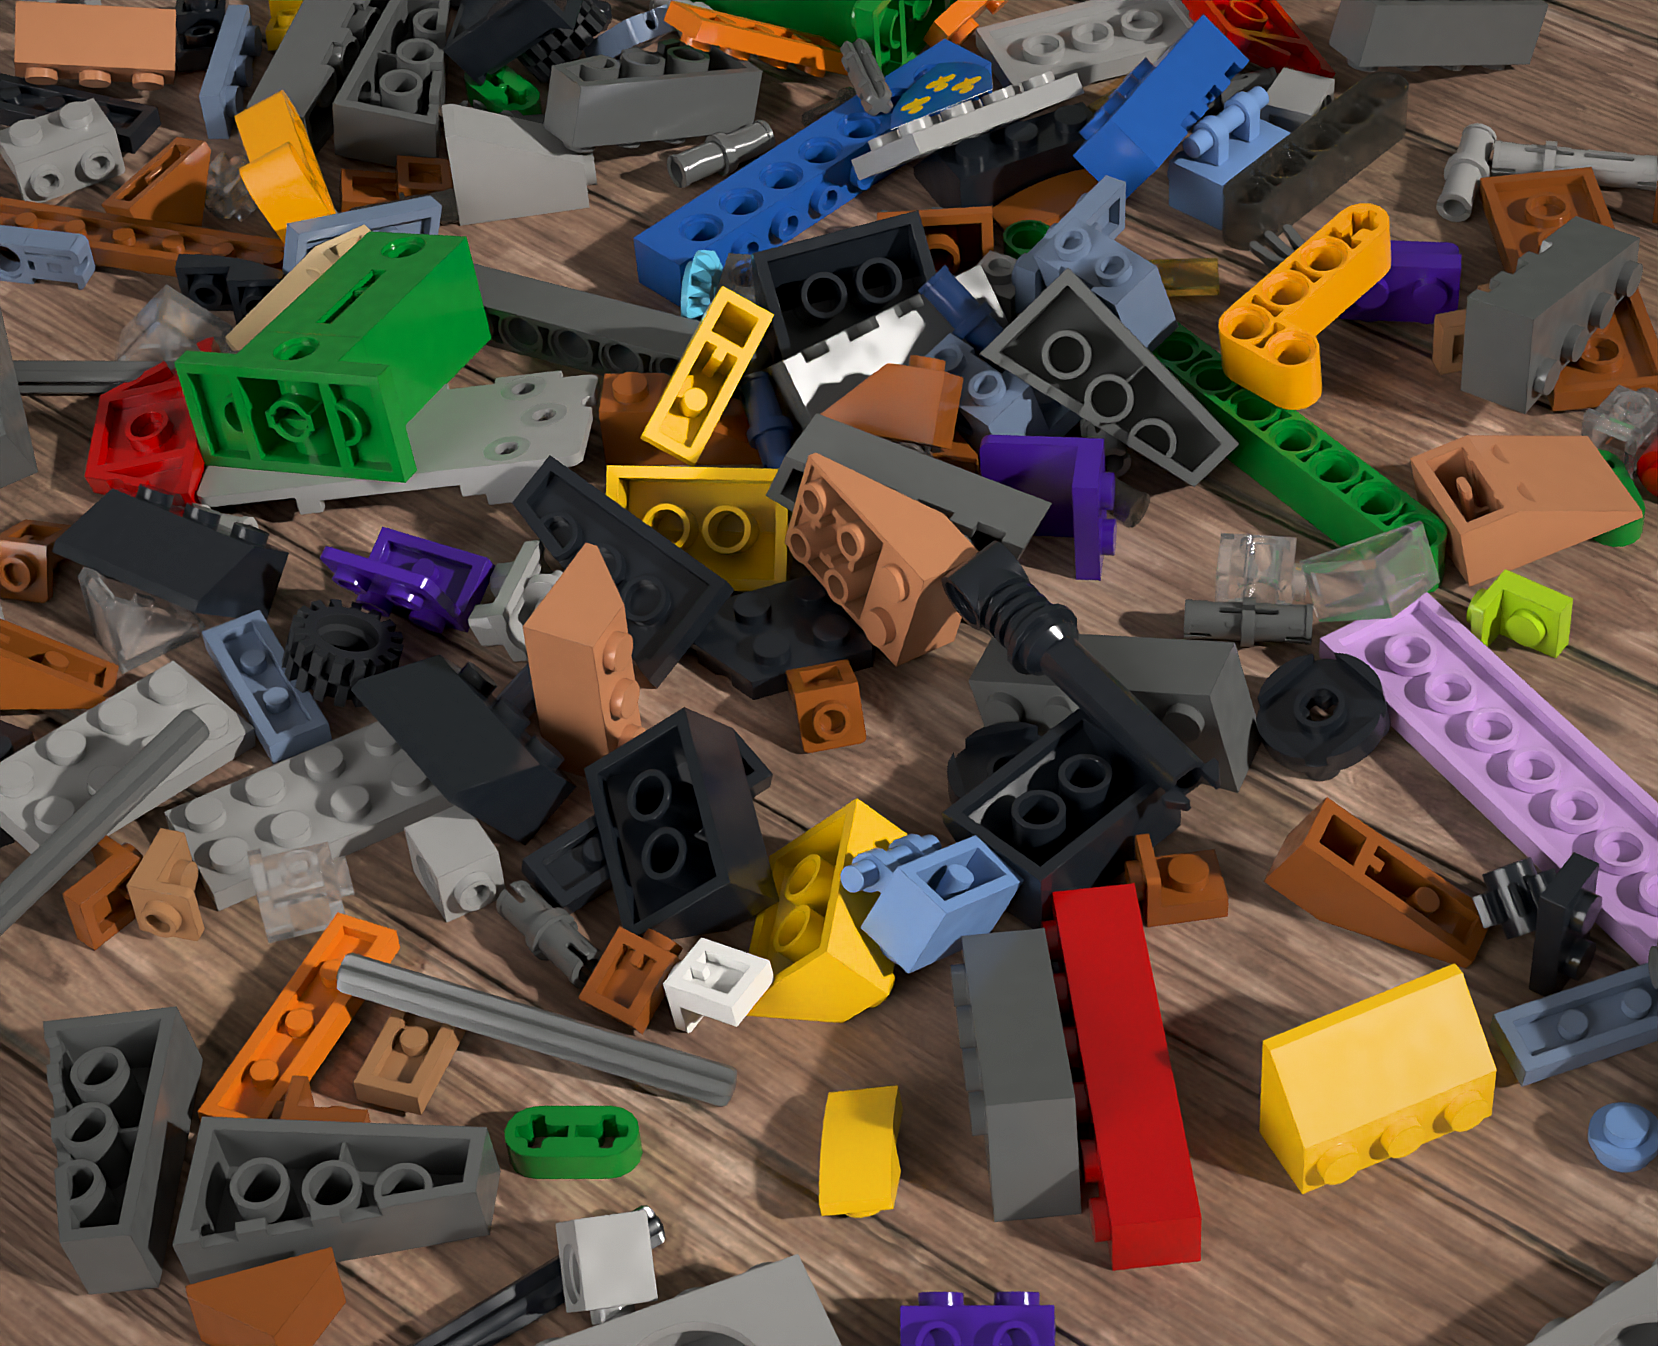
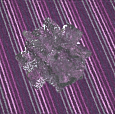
M222 151L213 161L209 162L204 206L214 216L221 219H229L235 215L240 222H243L251 212L258 208L239 172V168L250 163L247 156L238 154L229 158Z

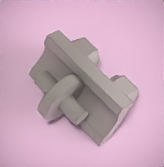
M541 540L524 542L514 562L496 564L490 576V589L496 598L494 603L475 605L468 618L469 626L481 646L503 645L513 662L528 661L522 626L563 573L560 570L552 571L546 564L544 558L545 547Z

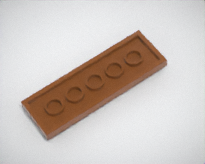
M1592 167L1480 178L1479 198L1504 271L1507 273H1515L1518 258L1526 252L1530 251L1539 254L1542 241L1575 216L1615 229ZM1638 288L1631 297L1624 296L1615 307L1609 324L1604 329L1597 328L1592 334L1579 360L1576 362L1570 361L1560 372L1554 389L1547 395L1553 411L1582 410L1585 408L1658 401V339Z

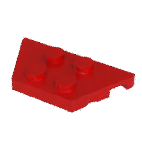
M1181 0L1189 10L1188 15L1194 22L1204 14L1250 60L1249 62L1264 68L1274 67L1277 73H1280L1283 68H1289L1332 79L1336 74L1277 0Z
M214 337L206 338L196 343L200 351L222 353ZM163 361L145 371L139 378L131 382H124L100 395L84 477L93 492L105 495L112 488L137 492L141 483L173 493L175 497L172 504L175 506L185 507L186 503L198 504L197 491L202 481L205 463L176 368L170 371L167 363Z

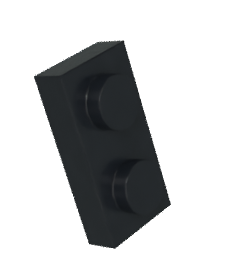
M1573 852L1539 896L1529 990L1544 997L1561 992L1571 978L1576 981L1581 980L1589 969L1596 951V943L1590 941L1589 938L1590 930L1602 906V896L1596 894L1599 863Z

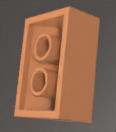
M16 1L14 52L16 77H25L26 82L35 85H53L58 82V79L79 80L80 85L91 88L109 87L111 81L132 82V87L147 91L161 90L164 88V84L174 85L176 9Z
M589 543L583 545L522 626L541 737L555 747L565 758L559 766L561 770L586 777L584 768L646 731L645 728L641 727L638 706L640 687L634 677L631 656L633 638L628 634L624 603L598 547Z

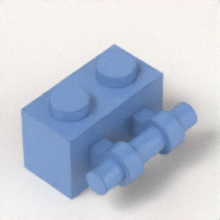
M1255 86L1248 92H1237L1224 103V110L1216 116L1208 115L1194 125L1192 134L1183 141L1184 150L1178 152L1169 161L1167 171L1169 179V206L1212 227L1223 230L1289 178L1291 132L1260 119V110L1269 103V95L1264 88Z
M909 834L894 840L886 851L881 848H873L858 854L853 859L852 864L844 867L840 874L841 883L849 892L855 893L863 890L869 893L876 891L881 893L860 928L880 946L882 953L889 960L900 965L908 974L961 951V936L991 933L1024 881L976 835L942 849L940 841L933 835L927 834L921 837L917 834Z

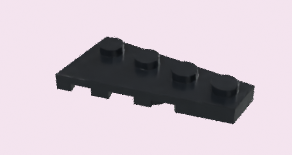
M551 455L548 456L512 502L564 570L585 543L598 547L624 603L628 634L633 638L631 656L648 681L656 688L661 685L734 591L726 580Z

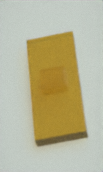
M1218 258L1148 260L1157 266L1167 296L1219 295Z

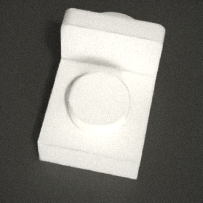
M701 937L685 958L674 965L663 986L675 1027L690 1033L704 1016L737 1027L775 979L770 960Z

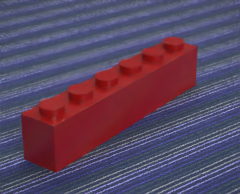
M1135 883L1052 892L1053 920L1041 921V928H1045L1050 961H1058L1060 973H1053L1060 1015L1067 1014L1069 1026L1062 1028L1070 1069H1077L1079 1082H1072L1075 1094L1077 1126L1087 1125L1089 1135L1088 1139H1079L1084 1183L1097 1182L1099 1197L1089 1198L1094 1242L1107 1241L1112 1271L1201 1261L1202 1216Z

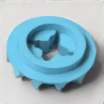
M698 250L693 261L688 262L681 289L682 317L701 321L721 286H724L725 282L722 280L723 266L715 251Z

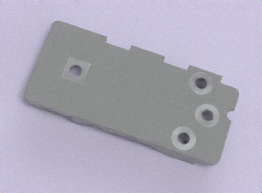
M562 370L499 377L495 379L494 384L449 389V385L445 384L405 425L417 471L406 483L208 466L197 491L200 504L217 507L295 498L299 513L303 515L323 512L325 508L324 500L460 485L462 497L486 494L489 505L512 503L549 455L566 467L578 465L583 461L594 417L590 406L597 405L600 393L599 380L596 375L592 374L563 377Z

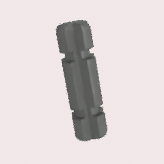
M860 38L853 43L844 42L840 48L843 54L841 62L848 72L858 97L862 100L861 104L865 112L874 117L880 112L889 113L893 107L891 101L892 92L885 82L886 79L875 57L871 54L872 51L868 43Z

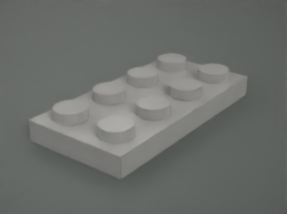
M1090 0L976 28V46L984 59L991 62L992 71L1003 88L1010 85L1012 87L1021 85L1023 92H1025L1021 82L1048 71L1053 72L1055 80L1077 72L1082 87H1086L1093 82L1128 75L1145 57L1153 64L1195 22L1189 17V10L1181 0Z
M1048 71L1021 82L1025 92H1023L1021 85L1014 87L1010 85L989 93L979 100L973 102L971 100L948 108L938 115L917 119L898 127L897 130L868 141L871 151L851 160L859 181L932 154L936 150L957 144L964 139L975 138L1018 122L1079 96L1084 91L1077 72L1055 80L1053 72Z
M171 661L1 761L0 827L32 854L183 710L188 709L194 712L207 725L210 733L208 739L107 834L109 836L255 746V728L175 661Z
M379 721L169 809L164 813L169 830L185 833L192 861L198 867V878L216 909L221 911L402 832L404 827L455 805L451 804Z

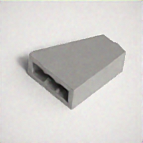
M457 104L442 105L445 138L460 226L590 208L587 186L597 185L593 152L582 153L566 148L563 145V141L546 130L542 123Z

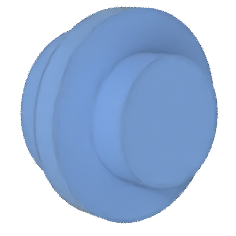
M1617 1102L1605 1105L1598 1109L1590 1119L1588 1127L1589 1144L1597 1159L1607 1168L1624 1173L1641 1170L1658 1155V1119L1646 1108L1633 1103Z

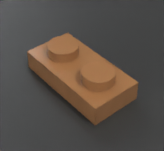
M394 1008L353 1081L357 1100L422 1115L467 1030Z

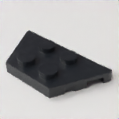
M813 574L729 597L690 646V648L697 652L700 665L715 675L727 677L732 682L734 688L752 700L789 691L785 670L848 659L853 672L871 668L874 665L877 649L843 607L830 598L826 588Z

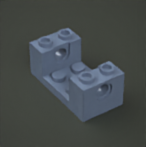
M1073 217L1034 254L1046 287L1067 268L1071 269L1151 353L1179 327L1157 266L1079 218ZM951 333L925 356L946 361L945 372L964 378L955 429L976 452L979 461L981 440L987 435L1063 437L1082 419L1072 410L1043 394L1009 371L1005 370L1003 373H1000L979 359L973 347Z

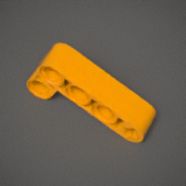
M283 90L234 116L250 162L239 168L240 175L251 197L284 245L287 223L336 214L304 124L291 100Z
M1359 203L1345 208L1221 315L1218 329L1222 368L1224 374L1231 381L1286 410L1308 408L1317 402L1322 393L1320 346L1316 336L1381 280L1391 268L1390 219L1383 208L1371 203Z

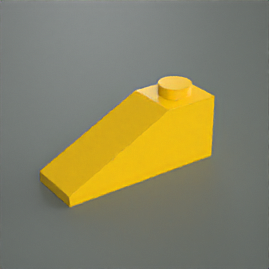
M721 286L687 345L640 438L694 467L774 314L728 288Z

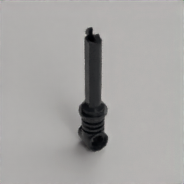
M994 540L941 579L944 591L959 615L972 628L976 630L981 628L987 629L1007 649V660L1018 673L1036 676L1046 675L1166 792L1161 796L1162 804L1166 808L1189 811L1191 809L1190 800L1186 795L1201 785L1204 779L1216 790L1221 787L1219 762L1212 758L1205 764L1078 642L1077 618L1073 611L1065 605L1050 603L1030 583L1021 564L1002 543Z

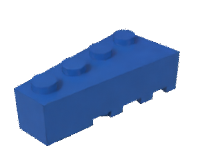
M1203 14L1153 64L1145 57L1122 80L1123 82L1108 97L1109 99L1079 132L1086 140L1073 157L1098 182L1106 175L1125 181L1127 199L1160 167L1188 134V131L1207 112L1208 106L1214 101L1215 97L1217 98L1230 85V80L1250 60Z

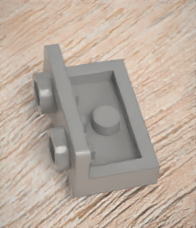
M94 98L83 102L69 103L55 112L35 119L20 120L11 127L0 130V154L15 175L21 198L24 201L43 203L119 176L125 172L116 130Z

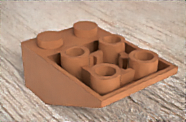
M1466 435L1410 458L1417 500L1446 524L1448 532L1446 552L1469 587L1499 576L1505 569L1509 571L1643 518L1640 507L1588 436Z
M818 453L808 455L784 541L794 558L808 568L826 588L830 598L843 607L861 627L867 639L874 646L878 647L895 667L954 642L962 617L947 597L941 579L979 551L943 513Z

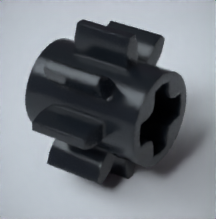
M1528 857L1482 874L1488 891L1472 897L1483 927L1487 928L1501 924L1507 940L1535 931L1539 896L1556 876L1555 869L1552 868L1537 873L1532 858Z

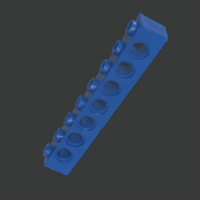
M947 39L938 42L885 76V82L892 92L891 101L893 107L889 113L880 112L875 117L868 115L861 104L862 100L856 95L635 236L633 241L639 283L681 307V289L685 268L689 261H693L698 250L716 252L723 266L722 280L726 283L752 266V253L782 246L903 166H897L859 181L851 160L871 151L868 144L869 140L898 129L890 130L893 109L902 95L919 78L939 63L944 62L979 64L988 69L992 77L991 62ZM992 90L975 96L973 98H970L968 100H965L963 102H960L958 104L964 103L969 100H971L972 102L981 99V97L989 93H992ZM945 108V109H943V110H940V111L935 112V113H933V114H930V115H928V116L932 117V116L938 115V114H940V112H942V111H944V110H946V109H948V108Z

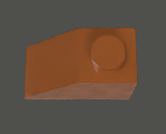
M910 355L908 366L886 363L822 412L821 415L886 440L951 450L964 378L945 372L946 361Z

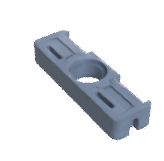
M667 4L625 19L594 38L595 40L590 46L583 49L586 58L605 55L618 61L621 58V51L623 49L632 47L644 49L662 39L664 35L677 30L663 21L668 9Z
M0 225V246L14 251L20 259V262H14L0 253V281L34 285L37 279L77 283L79 290H82L96 270L89 241L82 234Z

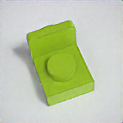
M1505 569L1488 589L1481 588L1476 592L1469 604L1466 621L1471 624L1470 632L1487 647L1501 634L1523 646L1530 647L1556 659L1569 644L1573 598Z

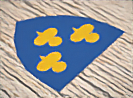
M968 62L939 63L919 78L902 95L893 109L890 130L993 90V81L989 70L979 64Z

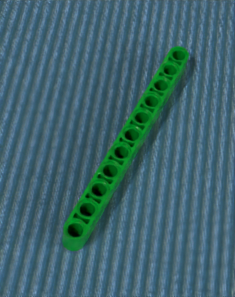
M1021 220L1011 224L1003 233L1004 255L1018 260L1022 254L1028 253L1045 236L1050 226L1036 220ZM1177 322L1179 327L1152 354L1239 442V445L1225 458L1394 589L1409 595L1422 588L1427 593L1438 589L1444 579L1448 533L1446 524L1438 516L1296 410L1280 408L1231 381L1224 374L1221 354Z

